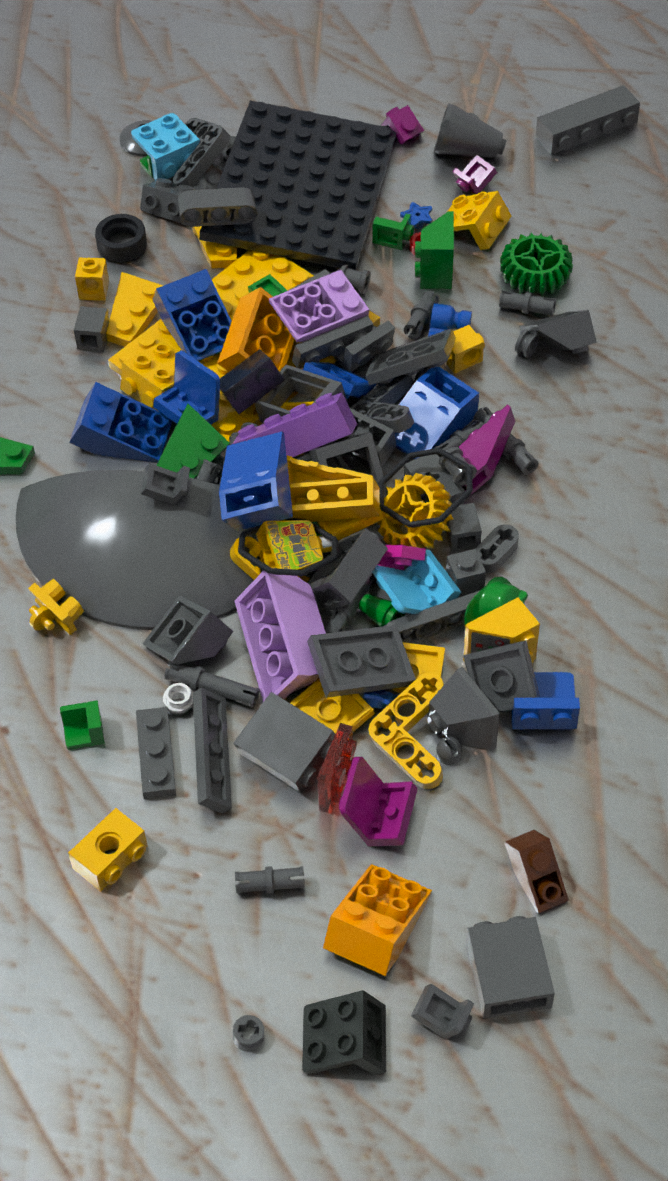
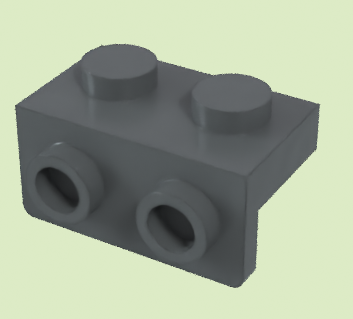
M158 178L156 182L143 185L140 210L182 223L177 198L180 193L194 190V187L188 185L175 186L172 185L171 180Z
M389 320L378 327L373 325L371 332L347 346L341 354L333 357L345 370L352 372L374 358L375 354L384 352L391 347L395 327Z

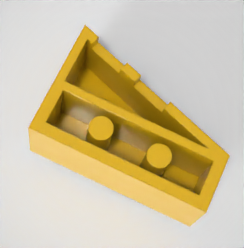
M287 455L293 511L292 518L316 522L380 517V488L372 475L339 467H328L320 465L318 462H307Z

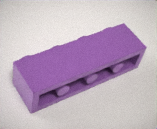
M328 393L316 399V403L312 405L300 404L292 408L287 415L280 417L279 414H275L264 420V424L255 427L251 424L238 431L239 435L232 444L283 431L286 455L294 457L352 434L357 422L343 393L334 396L332 393Z

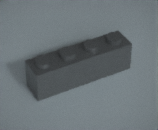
M624 85L537 117L536 138L553 155L637 123L640 102Z

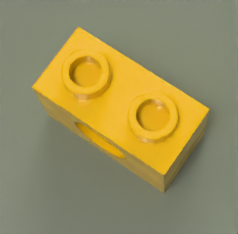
M115 808L68 854L72 869L101 892L106 886L114 884L121 877L123 870L132 861H138L144 855L148 845L145 831ZM110 849H116V850H117L116 852H114V853H112V854H105V852H106L107 850H110Z

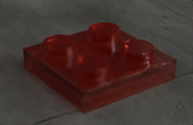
M343 723L339 724L317 777L319 811L332 814L335 804L339 803L340 798L343 796L346 786L344 782L347 778L348 770L351 768L357 746V741L353 740V726Z

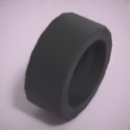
M114 214L100 221L96 227L97 249L100 255L108 261L115 263L133 261L140 257L147 247L145 226L136 216ZM119 233H128L135 236L132 240L125 243L107 241L108 238Z

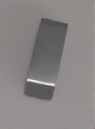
M245 187L188 190L180 193L177 198L180 220L183 225L188 227L247 224L254 221L258 215L254 193L251 189Z

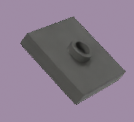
M526 640L463 655L467 673L499 713L513 710L514 698H540Z

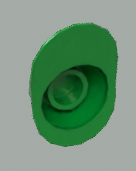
M502 576L494 577L468 604L465 612V624L517 597L524 603L528 594L513 586L508 579Z

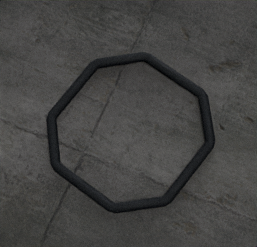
M441 448L409 453L380 480L378 484L380 488V510L411 528L441 523L471 495L473 491L472 468L466 462ZM440 454L466 469L467 490L439 517L411 522L384 505V484L412 458Z
M288 518L280 521H299L306 519ZM312 523L315 532L332 542V555L303 570L271 568L244 551L245 538L258 532L261 525L249 528L240 534L238 553L269 574L305 576L338 558V539Z

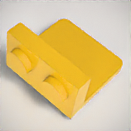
M483 191L470 196L460 195L452 201V205L448 209V211H454V231L469 229L480 250L491 247L512 217L498 191Z
M160 342L122 362L120 389L136 401L155 409L154 398L174 386L175 354L178 351L168 344Z

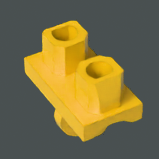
M52 579L41 588L36 583H33L28 588L35 596L36 604L40 606L38 608L34 605L29 609V612L32 614L29 623L33 629L42 630L46 628L50 631L55 627V624L52 622L54 620L69 635L77 630L73 622L79 618L84 610L73 596H70L60 606L56 603L66 593L55 579Z

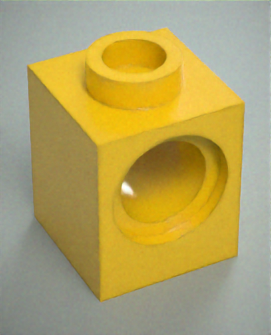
M79 257L75 274L79 300L106 301L109 286L106 258Z
M470 325L453 331L456 340L446 364L454 374L483 361L484 339Z

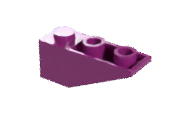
M508 404L502 410L496 411L487 423L480 429L474 430L468 436V439L459 446L463 451L464 459L468 464L474 465L477 469L475 477L472 479L473 491L471 495L493 476L513 429L515 418ZM462 485L465 491L467 490V485Z

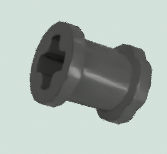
M343 265L340 270H342L352 286L359 290V293L365 294L369 287L371 272L369 270L357 271L349 269L348 265Z
M452 447L447 450L448 453L468 464L463 457V451L459 447ZM441 455L438 463L441 468L447 469L453 476V483L458 487L466 485V469ZM469 464L472 468L473 479L475 477L477 469L474 465Z

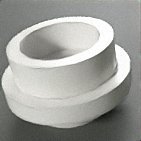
M174 683L166 689L163 695V704L165 707H168V711L171 713H185L193 707V691L183 683Z

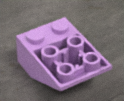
M342 270L269 298V303L296 342L307 341L369 315L370 310Z

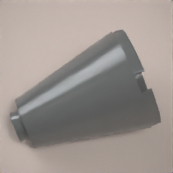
M448 103L433 153L438 155L467 157L478 155L482 158H496L497 154H503L507 140L502 139L503 133L456 105Z

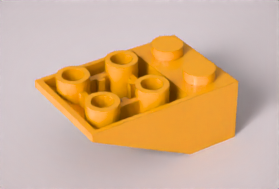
M371 864L331 914L323 949L386 976L399 958L432 890L421 886L415 881L393 874L385 868Z

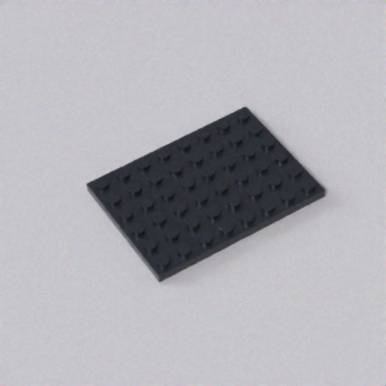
M250 100L216 189L239 187L251 189L254 193L258 213L257 218L247 224L202 226L199 240L337 268L348 265L349 269L356 270L396 141V132L387 126Z

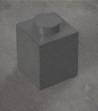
M80 306L74 327L77 349L105 350L107 342L106 332L109 324L107 308Z
M460 504L451 513L454 519L446 523L450 531H446L451 553L472 550L481 543L482 530L475 504Z
M476 548L447 556L446 572L462 592L457 598L480 591L485 587L486 571Z

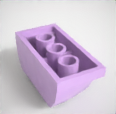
M263 570L234 602L264 702L270 692L285 699L289 694L303 689L319 678L307 641L311 635L326 634L310 584L297 576L273 575Z

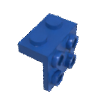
M180 350L175 354L174 386L154 398V408L177 424L187 404H189L212 425L219 419L220 378L214 371Z
M534 672L540 698H514L512 729H577L580 702L579 698H575L573 674L569 672Z

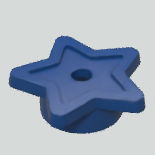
M411 202L410 209L401 212L400 217L404 218L406 213L411 214V225L419 229L433 222L429 215L433 209L432 206L421 207L415 202Z
M386 690L365 692L363 699L371 707L384 709L390 704V700H394L398 695Z

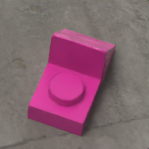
M385 545L388 550L377 565L404 570V566H412V561H425L426 549L405 545Z

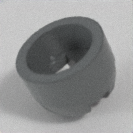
M451 736L442 738L436 747L437 759L445 765H453L459 762L462 757L460 741ZM449 746L454 749L455 753L452 754Z

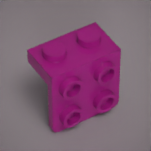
M362 756L354 757L351 768L347 773V782L343 796L339 801V810L341 815L368 847L400 846L405 841L418 788L412 781L383 783Z

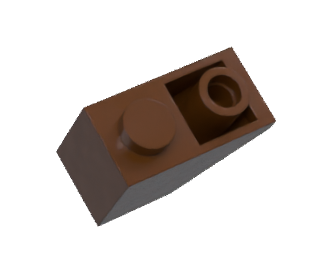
M531 830L504 842L514 874L536 912L541 913L569 901L550 838L536 830Z

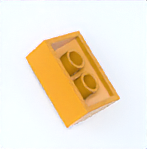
M261 287L239 299L217 362L228 372L259 349L272 360L279 372L287 365L295 339L269 303V298L273 296Z

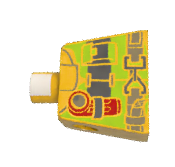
M309 520L264 521L256 533L265 564L271 568L303 570L323 560L322 553L332 552V542L322 535L316 536L313 524Z

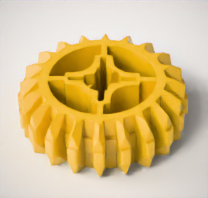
M415 473L414 476L405 474L403 481L395 479V487H386L388 495L384 497L385 506L411 522L439 517L452 505L449 501L452 496L445 490L446 488L442 483L436 481L431 476H424ZM421 494H427L429 502L425 503L421 499ZM381 510L384 519L378 521L377 524L380 526L378 532L384 537L383 540L388 545L434 549V541H443L441 533L443 530L450 531L446 523L454 518L450 514L443 522L414 528L405 525L408 529V534H403L400 526L404 524Z

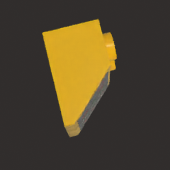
M517 597L465 624L463 655L526 640L531 662L533 663L536 660L540 623Z

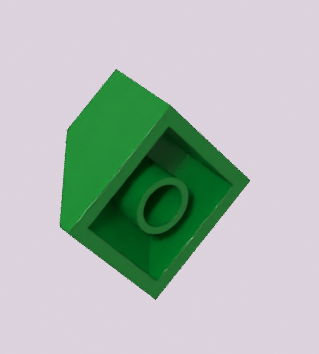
M454 211L446 212L421 230V241H415V258H420V261H415V278H420V289H452Z

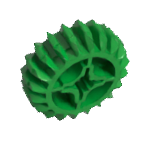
M541 232L539 236L530 233L526 237L520 234L519 239H511L510 244L505 245L500 257L501 276H503L505 283H510L511 289L519 288L520 294L525 291L539 293L541 296H543L544 292L553 294L555 289L561 290L562 286L567 284L573 270L572 253L569 252L568 245H563L561 239L554 240L552 235L545 237Z

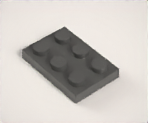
M452 328L375 354L365 375L369 385L376 383L385 385L393 381L397 376L403 374L405 376H412L418 373L421 368L430 365L432 368L445 364L449 359L456 340Z
M397 625L311 635L307 641L326 698L408 687L416 680Z

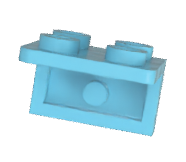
M174 113L164 115L131 131L132 138L151 158L153 178L155 180L173 177L200 143V139Z
M427 549L425 551V561H412V566H408L405 571L378 565L372 571L377 579V585L386 591L391 598L392 606L403 614H417L424 609L456 599L462 593L431 550Z

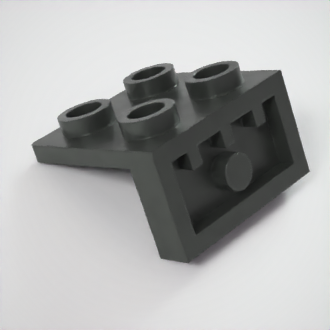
M364 990L304 1006L303 1072L313 1074L355 1063L372 1075L386 1073L385 1004Z

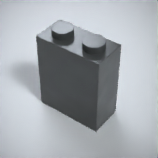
M270 692L233 744L242 756L299 793H302L306 786L310 787L316 781L319 774L318 770L324 761H329L334 756L339 741L332 729L275 693Z
M516 916L499 923L484 921L467 928L466 944L483 1019L552 1008L555 992L536 917Z

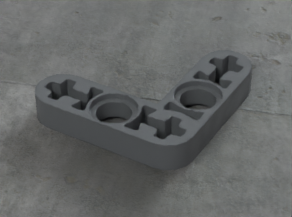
M191 118L185 123L200 139V143L174 175L173 183L176 186L188 185L194 187L230 141V135L221 125L198 118Z
M403 374L395 377L390 383L385 385L378 384L350 408L393 429L395 433L409 429L414 424L409 408L395 405L394 403L414 385L412 376H405Z

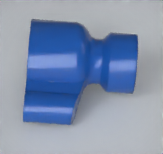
M434 303L428 336L451 328L458 330L470 325L472 311L462 310L456 312L451 305Z

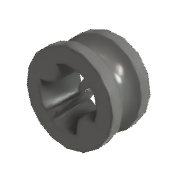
M524 330L517 339L515 352L518 354L523 352L524 357L530 358L539 344V335H531L529 330Z
M245 1015L236 1020L233 1025V1041L238 1049L251 1052L257 1050L264 1041V1025L259 1018L253 1015ZM248 1027L254 1028V1034L258 1033V1035H251L250 1039L243 1038V1032H246Z

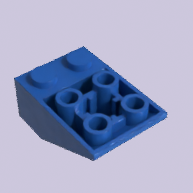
M207 269L156 288L153 302L164 325L182 351L194 357L197 361L222 351L232 321Z
M441 367L429 369L414 383L399 404L409 408L414 424L403 432L395 433L396 448L405 454L434 449L436 446L444 443L456 430L461 431L474 420V415L479 407V392Z
M95 382L84 399L69 443L95 455L158 463L172 420L160 411Z
M283 431L228 445L226 448L219 488L221 518L236 531L260 526L264 521H280L293 517Z

